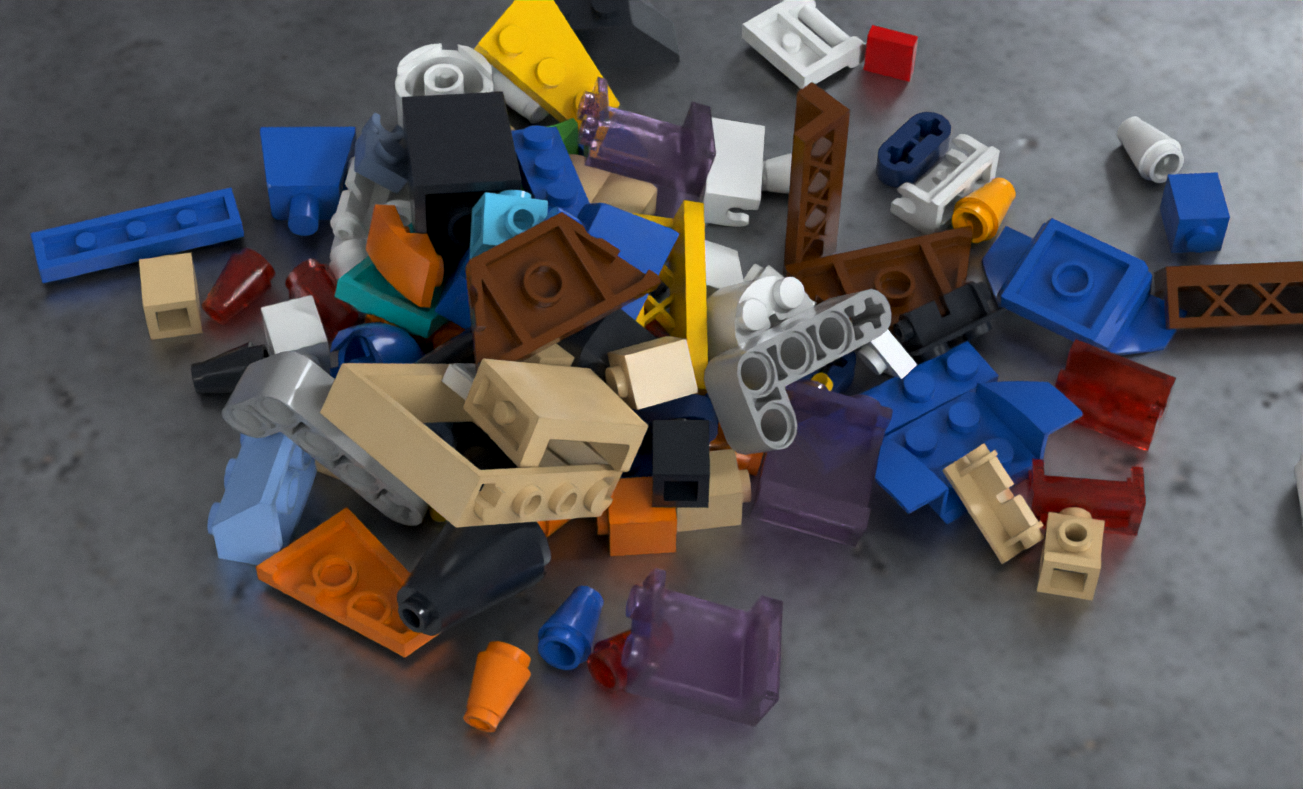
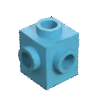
M506 190L500 194L485 192L472 208L469 260L543 222L548 213V200L533 199L530 193L521 190Z

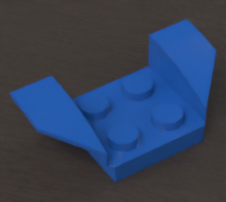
M1053 218L1041 225L1034 238L1005 226L982 258L981 263L998 307H1005V309L1091 351L1101 350L1100 357L1164 350L1177 331L1166 330L1164 300L1151 295L1153 276L1148 271L1149 268L1145 261ZM1179 308V318H1185L1187 311Z
M1000 381L977 383L976 392L968 391L887 436L883 435L875 482L907 514L929 504L939 517L948 524L968 513V510L942 470L985 443L990 452L996 450L998 453L996 457L1014 483V485L1009 487L1010 489L1034 474L1038 464L1044 458L1048 435L1082 417L1083 412L1049 382Z

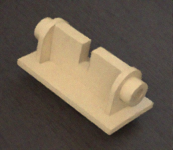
M984 443L942 471L1003 564L1024 549L1030 548L1045 538L1039 529L1043 526L1041 520L1038 521L1021 494L1014 497L1009 489L1014 483L996 457L998 453L996 450L990 452Z

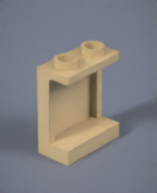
M483 358L463 406L465 411L518 468L538 467L549 440L555 439L588 442L615 471L628 472L648 428V425L590 368Z

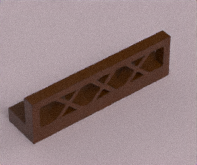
M813 82L799 90L796 98L784 265L830 256L836 252L850 109Z
M1303 261L1166 266L1154 272L1155 293L1164 292L1166 330L1303 325V311L1301 313H1290L1275 299L1284 288H1303ZM1264 288L1274 289L1270 293H1268ZM1251 289L1263 301L1250 315H1239L1224 299L1233 290ZM1213 290H1222V292L1217 295ZM1200 291L1212 303L1199 317L1179 318L1178 292ZM1268 306L1277 313L1261 315ZM1216 308L1226 315L1209 317Z

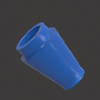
M588 586L574 588L566 600L541 626L538 631V652L548 664L558 669L571 670L589 659L601 609L604 605V600L599 592Z

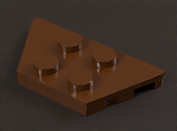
M563 212L470 259L465 267L476 373L483 358L523 362L656 290L662 282L661 279L650 269L645 274L617 256L621 250L602 238L591 236L583 225Z
M970 225L784 265L783 277L798 279L802 283L808 297L817 302L816 305L837 296L869 289L879 291L890 304L892 315L888 330L897 338L893 331V324L898 322L899 316L905 312H909L934 300L941 317L946 315L939 297L966 283L973 230Z

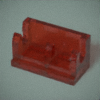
M1075 339L1068 355L1065 370H1060L1055 388L1083 412V416L1073 421L1074 423L1149 451L1167 414L1176 377Z
M1032 459V470H1029L1027 476V505L1038 521L1041 520L1043 523L1041 528L1045 529L1049 512L1059 514L1065 508L1078 507L1088 511L1092 519L1105 521L1103 533L1137 536L1146 506L1143 467L1131 466V478L1127 477L1126 481L1044 475V460Z

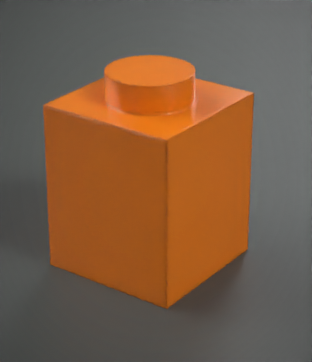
M652 476L620 478L611 495L612 503L603 511L601 517H596L597 535H608L610 556L676 552V508L652 507Z

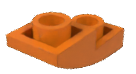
M375 204L365 248L371 261L382 276L408 300L419 307L430 308L434 288L440 287L443 281L444 264L441 255L436 254L428 234L410 233L409 227L403 225L395 205Z

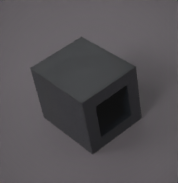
M686 418L653 420L652 507L708 508L710 483L709 420H689Z

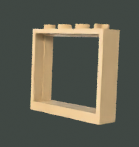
M342 363L320 413L455 527L601 517L603 511L612 503L611 495L623 472L615 471L588 442L550 439L538 467L479 470L423 423L473 422L481 428L463 408L466 400L442 382L449 364Z

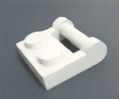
M784 0L743 23L742 38L800 89L811 82L816 84L846 66L854 68L863 62L866 44L857 36H848L817 10L814 0ZM802 22H804L808 27H810L815 33H817L821 38H823V39H824L828 44H830L833 48H831V47L828 46L824 41H822L817 35H815V34H814L811 30H809L804 24H802Z

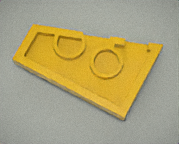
M514 0L474 48L492 66L560 123L574 118L578 123V138L583 142L593 138L620 105L554 0Z

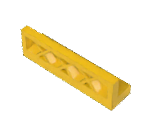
M684 200L673 219L632 213L680 233L658 275L669 288L670 296L659 304L649 294L635 321L645 327L652 320L656 319L670 336L687 340L698 393L695 394L705 396L707 390L704 374L708 365L704 203ZM669 307H670V314L666 311V309H668ZM644 308L648 311V313L645 316Z

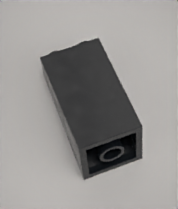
M503 92L402 97L404 148L413 233L428 234L436 254L441 255L443 259V276L451 274L470 247L472 208L485 192L500 194L506 190H521V176Z

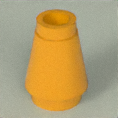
M997 177L960 199L953 209V228L971 225L973 230L971 243H979L993 238L1012 201L1015 199L1016 192L1013 185L1008 180Z

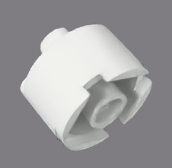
M438 43L425 45L410 52L400 61L397 67L394 85L398 125L403 128L402 97L494 92L492 70L487 59L473 48L457 44L458 51L442 50V44Z
M767 276L726 286L715 291L706 300L708 363L715 356L814 307L812 301L805 293L802 283L794 277Z

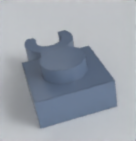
M374 113L363 126L362 134L356 141L354 171L398 194L408 181L406 153L399 143L404 137L403 128L396 125L391 132L387 131L380 123V115Z

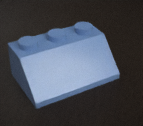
M282 432L264 438H254L242 433L240 434L241 449L237 459L231 458L227 464L224 476L225 492L221 503L214 502L208 516V534L214 535L218 558L259 565L293 542L317 469L314 458Z

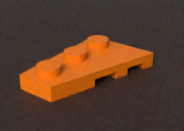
M347 507L256 566L259 580L403 657H407L437 636L414 632L402 622L398 613L397 593L411 573Z

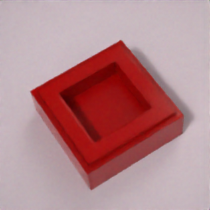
M872 25L867 35L864 70L910 82L915 67L918 36Z

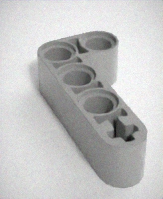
M869 289L829 298L710 360L705 369L704 382L730 447L737 453L748 455L781 450L792 444L797 434V421L784 387L882 336L890 326L892 315L890 304L886 297L877 290Z
M290 351L277 353L253 362L246 367L222 410L224 420L233 429L254 438H264L282 432L390 519L409 526L418 525L422 522L430 505L320 413L335 380L332 376L306 356Z

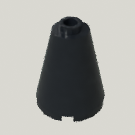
M447 520L397 593L398 613L402 622L414 632L434 636L533 587L547 574V572H544V567L551 561V551L545 533L537 521L455 527Z

